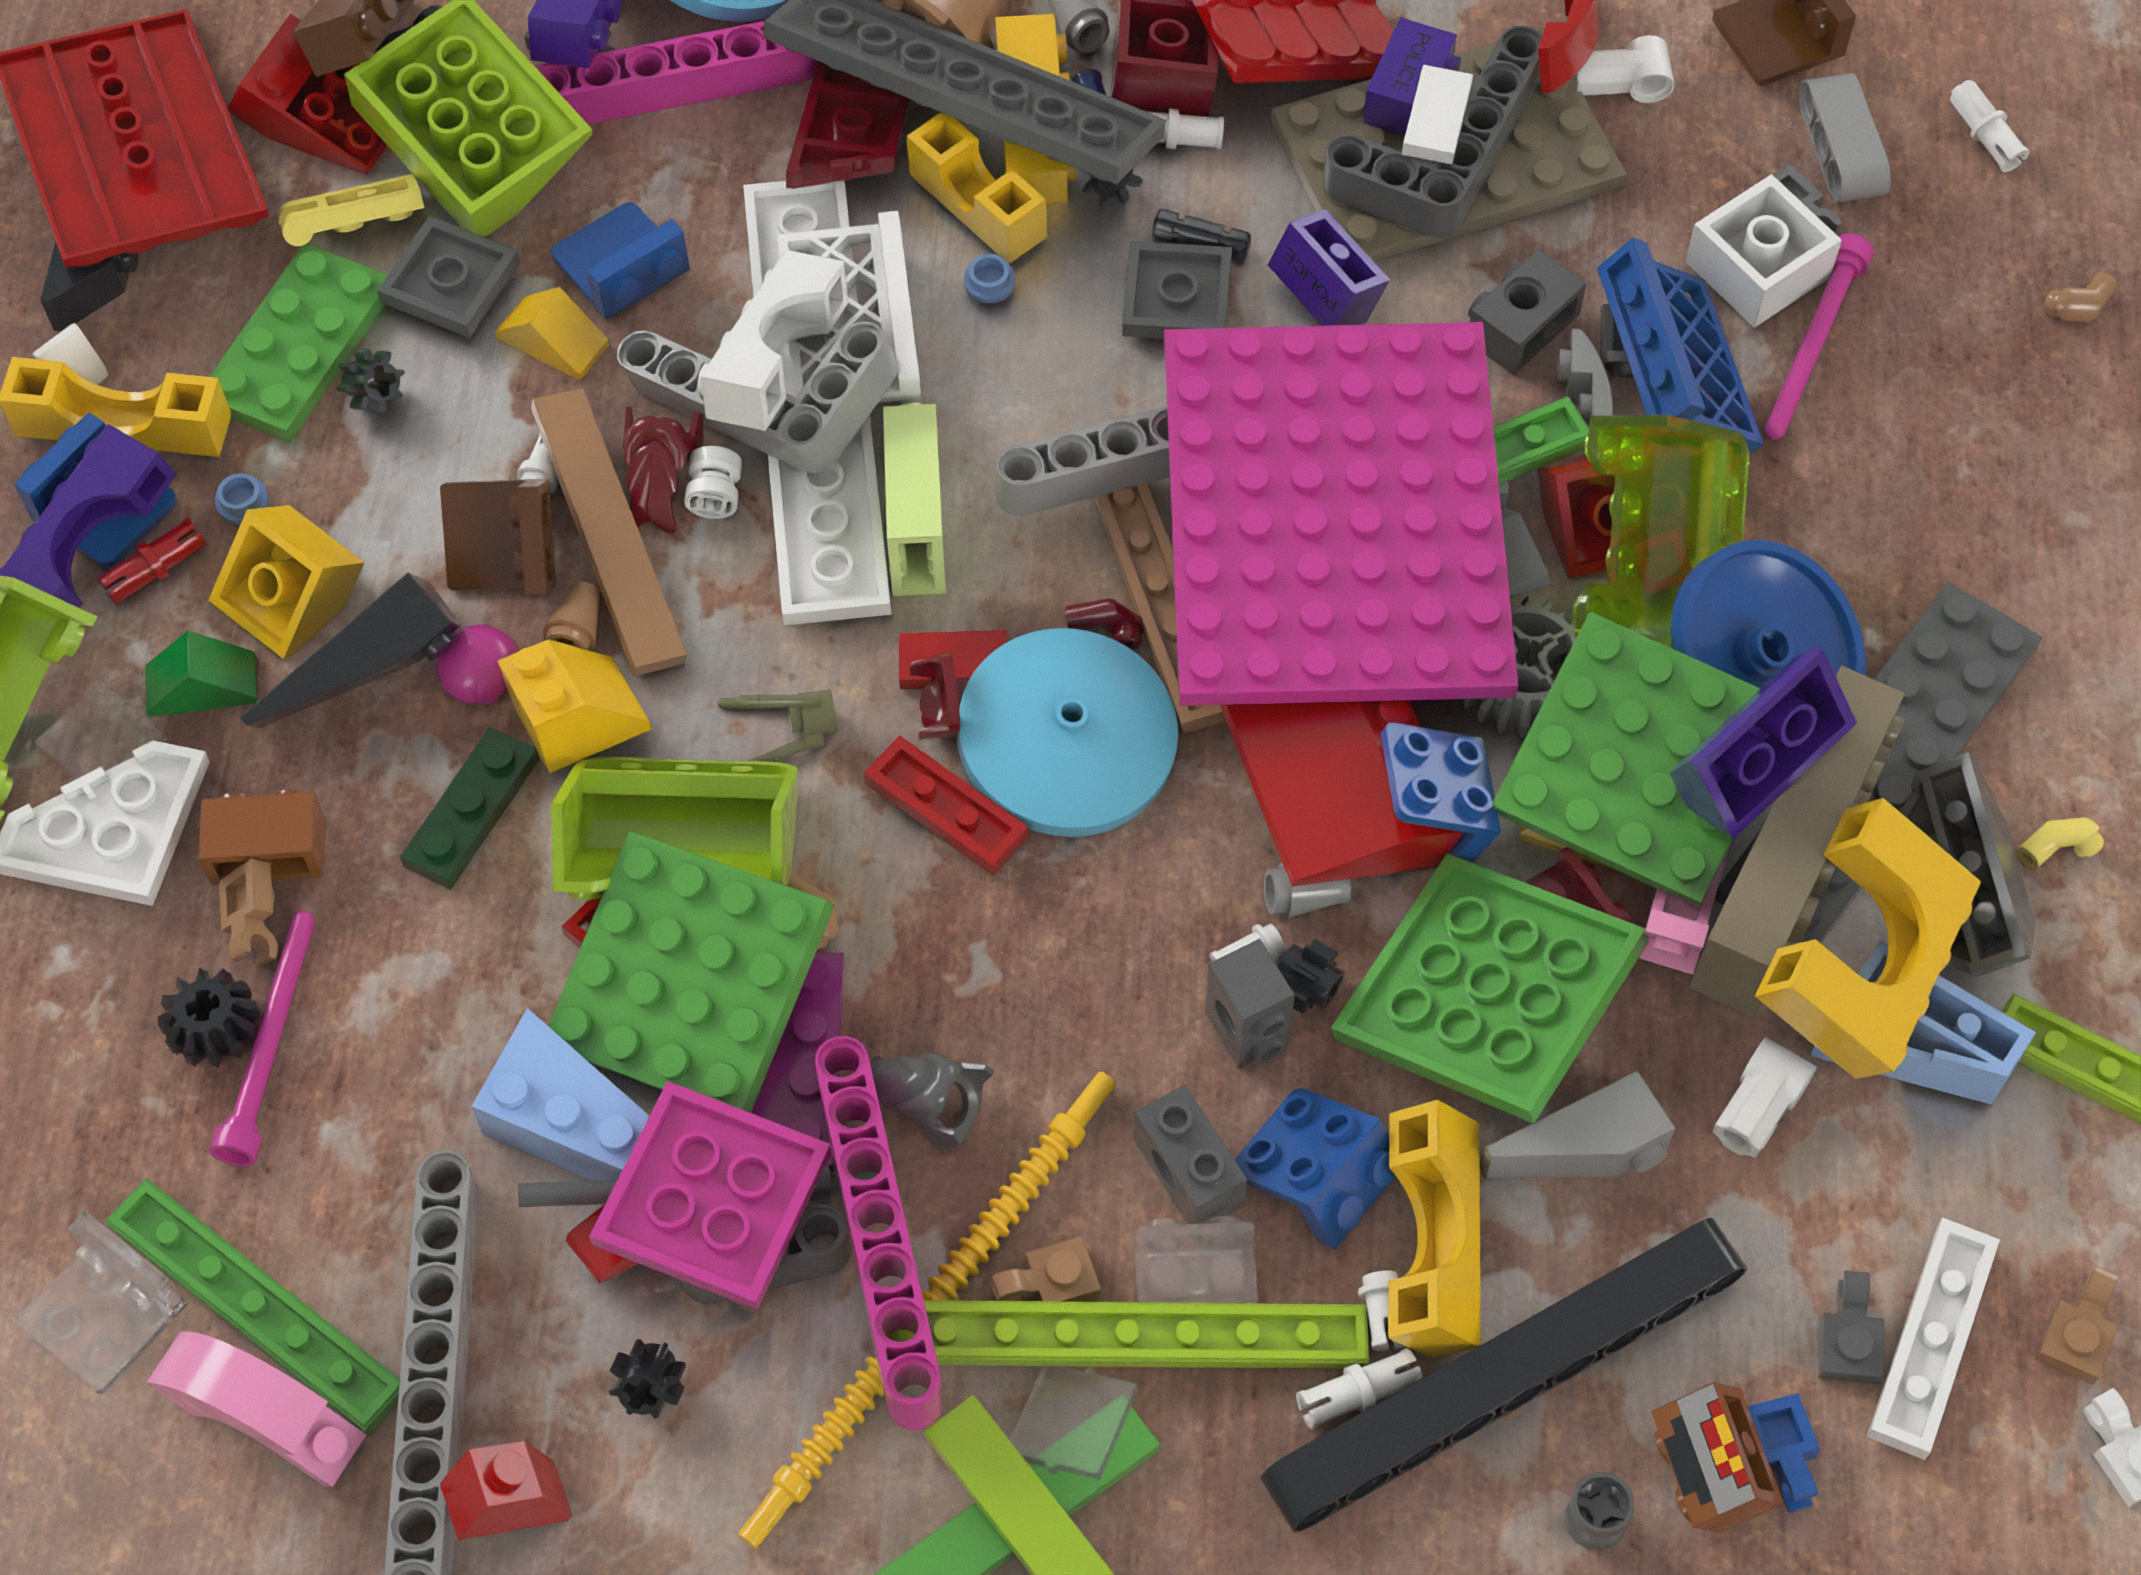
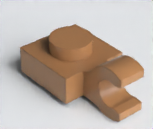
M251 858L219 881L221 931L231 934L228 949L233 961H239L251 953L252 946L256 952L257 966L263 968L276 959L278 955L277 941L274 935L266 928L263 921L273 914L275 892L272 888L271 863Z
M1082 1236L1026 1252L1025 1263L1028 1270L1010 1269L992 1276L994 1287H991L994 1301H1033L1038 1299L1039 1301L1088 1302L1101 1296V1286Z
M2095 1267L2091 1277L2088 1276L2086 1278L2076 1306L2060 1300L2055 1307L2036 1360L2094 1385L2100 1377L2119 1326L2102 1318L2116 1286L2118 1276Z

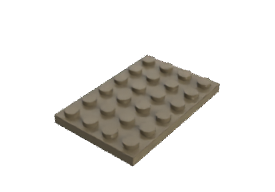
M1543 28V29H1539V30H1537V31H1539L1540 34L1542 35V34H1543V31H1544V28ZM1498 42L1454 54L1461 57L1459 72L1473 74L1471 90ZM1539 77L1533 94L1461 227L1455 234L1449 237H1431L1338 202L1329 197L1324 191L1325 151L1327 144L1333 138L1344 134L1357 135L1402 152L1404 135L1363 123L1366 90L1371 79L1271 108V123L1315 211L1318 212L1326 209L1374 263L1623 188L1626 183L1627 173L1581 91L1577 92L1575 79L1571 78L1552 93H1541ZM1419 158V159L1424 160V161H1427V162H1429V163L1432 162V160H1427V159Z

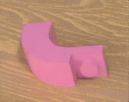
M1729 849L1699 909L1656 889L1644 933L1648 936L1649 942L1639 959L1694 975L1710 926L1708 921Z
M181 1331L146 1382L191 1415L218 1420L252 1437L325 1487H333L366 1436L361 1430L326 1406L328 1401L295 1379L243 1350L196 1332Z

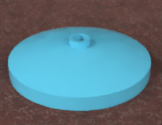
M1068 628L1045 629L1019 636L1003 644L985 658L974 671L963 692L959 707L960 733L957 736L958 751L963 768L974 788L1027 825L1028 829L1047 835L1061 837L1090 836L1110 831L1131 821L1151 805L1161 792L1172 769L1177 751L1178 722L1171 696L1158 674L1142 657L1127 646L1104 635L1086 630Z

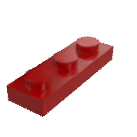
M900 735L864 772V781L867 786L993 876L1029 837L1027 825Z

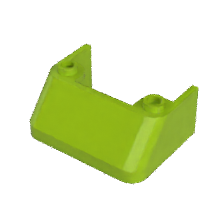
M1 575L0 807L6 801L13 785V778L7 776L8 764L4 760L50 663H57L63 655L69 658L72 657L80 646L85 632V628L79 625L93 627L97 616L13 577ZM0 810V821L5 813L3 810Z

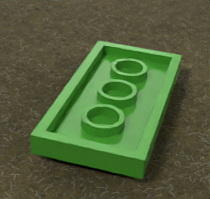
M308 243L301 246L209 376L219 379L232 413L231 419L291 443L341 370L338 367L339 363H346L385 306V304L380 302L377 290L388 274Z

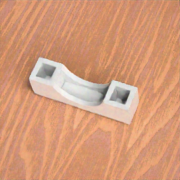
M785 250L775 267L766 272L763 284L754 298L745 303L742 315L733 329L724 334L720 348L710 363L704 364L700 370L697 386L699 394L703 395L706 419L766 431L787 398L782 356L774 351L794 339L810 335L828 334L848 304L844 261Z

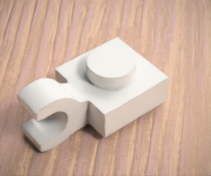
M2112 1388L2094 1398L2092 1404L2085 1407L2083 1412L2091 1426L2106 1443L2093 1456L2128 1508L2141 1501V1425L2136 1428L2133 1427L2130 1413L2124 1400Z

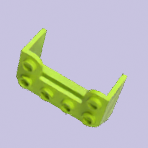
M592 757L576 762L551 803L553 892H569L571 898L578 900H593L602 897L604 890L608 889L611 873L629 831L787 886L792 873L798 768L781 762Z

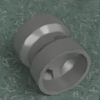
M1597 1472L1584 1477L1578 1482L1566 1509L1565 1524L1569 1535L1577 1544L1589 1550L1601 1551L1612 1548L1621 1540L1634 1513V1497L1631 1489L1621 1478L1611 1473ZM1587 1511L1589 1512V1515L1593 1518V1521L1589 1518Z

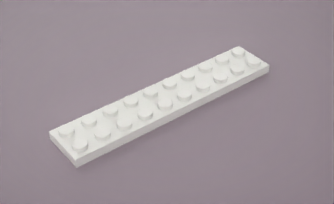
M845 180L795 189L786 188V181L743 185L753 298L762 286L766 272L769 269H773L779 261L777 234L850 227ZM848 245L841 254L853 261L852 245ZM812 249L794 250L795 252L821 256ZM855 284L847 292V296L858 303ZM844 309L834 327L840 330L854 315ZM824 334L803 337L799 343L816 354L831 338ZM787 342L774 352L782 356L786 393L794 396L789 345ZM801 359V366L803 367L807 362ZM870 415L839 459L823 472H804L768 455L784 626L892 615Z

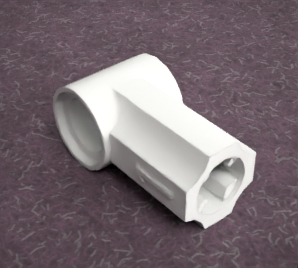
M1650 35L1632 40L1624 49L1593 51L1585 65L1573 77L1577 83V92L1581 91L1584 96L1630 93L1634 100L1641 103L1661 101L1667 98L1675 87L1667 43L1658 36Z
M1765 1037L1747 1064L1739 1081L1741 1082L1740 1087L1716 1122L1712 1133L1720 1139L1724 1147L1737 1155H1747L1756 1158L1777 1128V1124L1785 1111L1789 1110L1791 1112L1800 1100L1814 1076L1817 1066Z

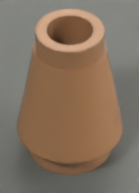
M575 582L544 626V639L593 651L596 643L600 602L602 599L600 589L589 582Z

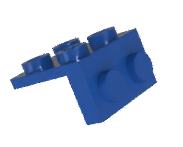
M632 202L620 205L556 243L551 249L553 261L605 321L690 270L683 230L673 219L656 227L644 212Z
M90 412L75 426L65 430L59 441L37 462L30 464L23 472L21 478L14 484L31 520L34 522L39 519L50 504L53 493L58 485L69 478L83 459L88 444L93 439L99 437L105 429V423ZM168 486L147 517L121 516L96 526L77 546V551L102 568L114 567L176 506L177 496L174 490Z
M1393 722L1387 724L1381 732V740L1396 817L1406 823L1464 832L1449 854L1474 863L1501 832L1498 811L1491 808L1495 796L1483 738Z
M1303 1088L1296 1089L1288 1095L1234 1159L1247 1178V1185L1296 1205L1318 1243L1334 1250L1337 1249L1396 1177L1389 1168V1133L1380 1118Z

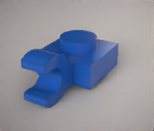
M1799 1393L1749 1405L1748 1409L1771 1470L1776 1469L1779 1489L1788 1513L1811 1508L1813 1506L1811 1497L1817 1496L1818 1491L1806 1461L1816 1459L1820 1448Z

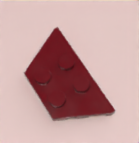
M818 61L787 166L786 188L795 189L894 172L910 111V99L888 89L875 87L864 79L852 76L844 71L832 69L827 64Z

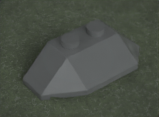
M1967 752L1916 772L1910 786L1912 791L1900 813L1981 881L1971 903L1972 912L1957 933L1950 949L1951 958L1947 965L1973 977H1979L2030 959L2036 923L2007 823L1973 756Z

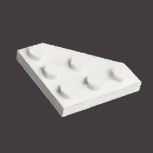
M152 740L133 750L134 757L105 772L101 766L60 787L63 792L62 794L34 808L27 804L9 813L0 832V874L153 906L210 761L206 752Z

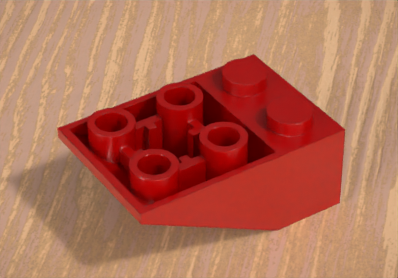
M290 13L239 84L227 109L229 113L272 141L368 175L388 145L351 105L344 74L358 64L316 77L293 33L301 20Z

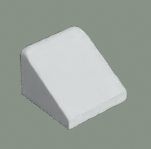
M75 323L68 326L33 353L35 359L64 362L79 376L97 385L108 377L105 365Z

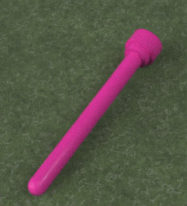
M1844 233L1838 236L1842 241L1832 274L1764 429L1765 435L1771 440H1779L1785 435L1851 280H1855L1859 275L1864 274L1869 267L1874 255V248L1862 236L1852 233Z
M306 910L296 912L292 918L231 1117L225 1118L223 1125L217 1126L214 1132L209 1153L217 1160L227 1164L251 1166L256 1162L262 1138L258 1135L259 1126L255 1123L315 924L314 916Z

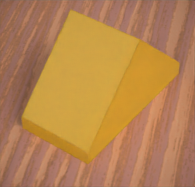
M560 287L524 296L495 331L497 339L578 381L584 378L610 345L609 339Z

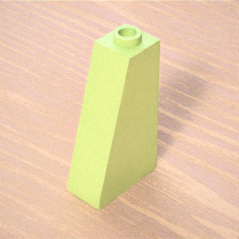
M909 402L899 406H883L886 525L892 595L946 594L936 404Z

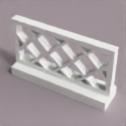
M899 211L878 213L879 224L777 234L779 259L785 250L812 249L820 254L821 257L844 261L845 271L849 273L846 276L847 292L859 280L877 291L863 306L848 297V304L845 309L854 316L840 330L833 326L828 334H824L831 339L816 354L799 343L803 337L788 342L794 397H797L804 387L803 384L812 376L839 336L849 326L857 322L867 321L880 327L899 363V371L896 378L878 403L900 401V404L909 402L922 404ZM871 243L872 251L859 264L841 254L848 245ZM873 266H874V274H872L871 272H869V270H870ZM878 308L880 317L874 313ZM801 359L807 362L803 367L801 366Z

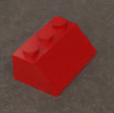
M1682 431L1676 433L1669 440L1655 437L1571 455L1537 469L1543 515L1566 576L1569 578L1630 565L1624 545L1678 528L1686 553L1723 545L1710 441L1694 433Z

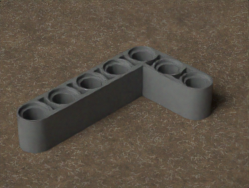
M1521 25L1513 26L1501 35L1470 91L1453 164L1437 161L1429 163L1416 157L1402 155L1400 151L1357 135H1339L1327 144L1325 151L1323 188L1327 195L1338 202L1431 237L1444 238L1455 234L1461 227L1538 84L1540 77L1538 47L1542 37L1540 32L1532 27Z

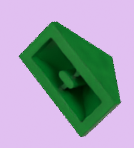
M187 630L145 665L146 712L149 717L249 705L258 702L257 656L252 650Z

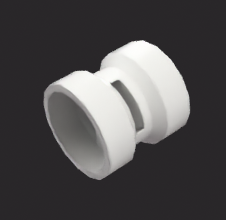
M721 446L699 447L691 453L688 473L692 481L686 486L684 499L685 507L691 513L706 519H722L736 512L739 495L738 489L734 485L741 478L742 459L734 451Z

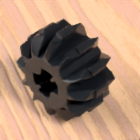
M199 967L196 981L190 984L186 980L177 977L176 987L179 990V994L162 995L161 1005L165 1013L157 1017L158 1027L162 1034L166 1035L165 1043L169 1050L176 1054V1056L183 1054L187 1063L192 1064L194 1067L207 1056L210 1064L219 1068L222 1054L228 1051L231 1055L241 1058L242 1049L239 1041L256 1039L257 1031L253 1022L260 1019V1010L256 1002L251 1000L252 992L247 983L242 980L235 982L231 973L227 972L224 968L211 979L208 972Z

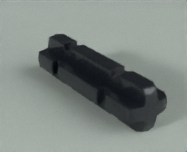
M1159 209L1152 226V235L1155 238L1168 242H1173V239L1177 238L1179 239L1178 244L1232 247V259L1237 261H1244L1250 251L1252 236L1247 231L1231 228V231L1228 232L1225 231V225L1186 215L1184 219H1180V213L1167 209Z

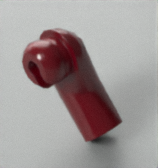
M1106 598L1070 605L1065 608L1068 629L1086 630L1102 627L1113 634L1112 639L1131 650H1135L1142 643L1141 634L1144 631L1140 616L1114 599Z

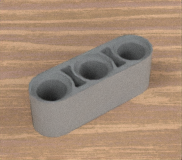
M1854 73L1803 80L1799 88L1800 111L1832 200L1835 203L1888 195L1891 187L1890 165L1857 76Z

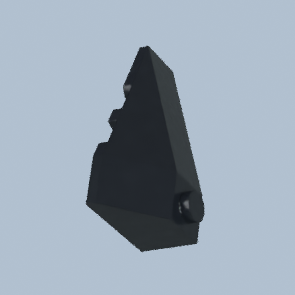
M407 572L240 716V718L247 726L261 728L418 663L425 657L429 661H433L453 645L455 639L451 634L461 625L429 581Z

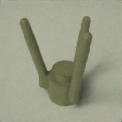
M830 689L799 693L797 695H739L734 698H720L718 700L720 708H787L791 733L802 732L803 738L748 761L778 762L806 749L824 747L823 735L836 733L837 731L835 708Z

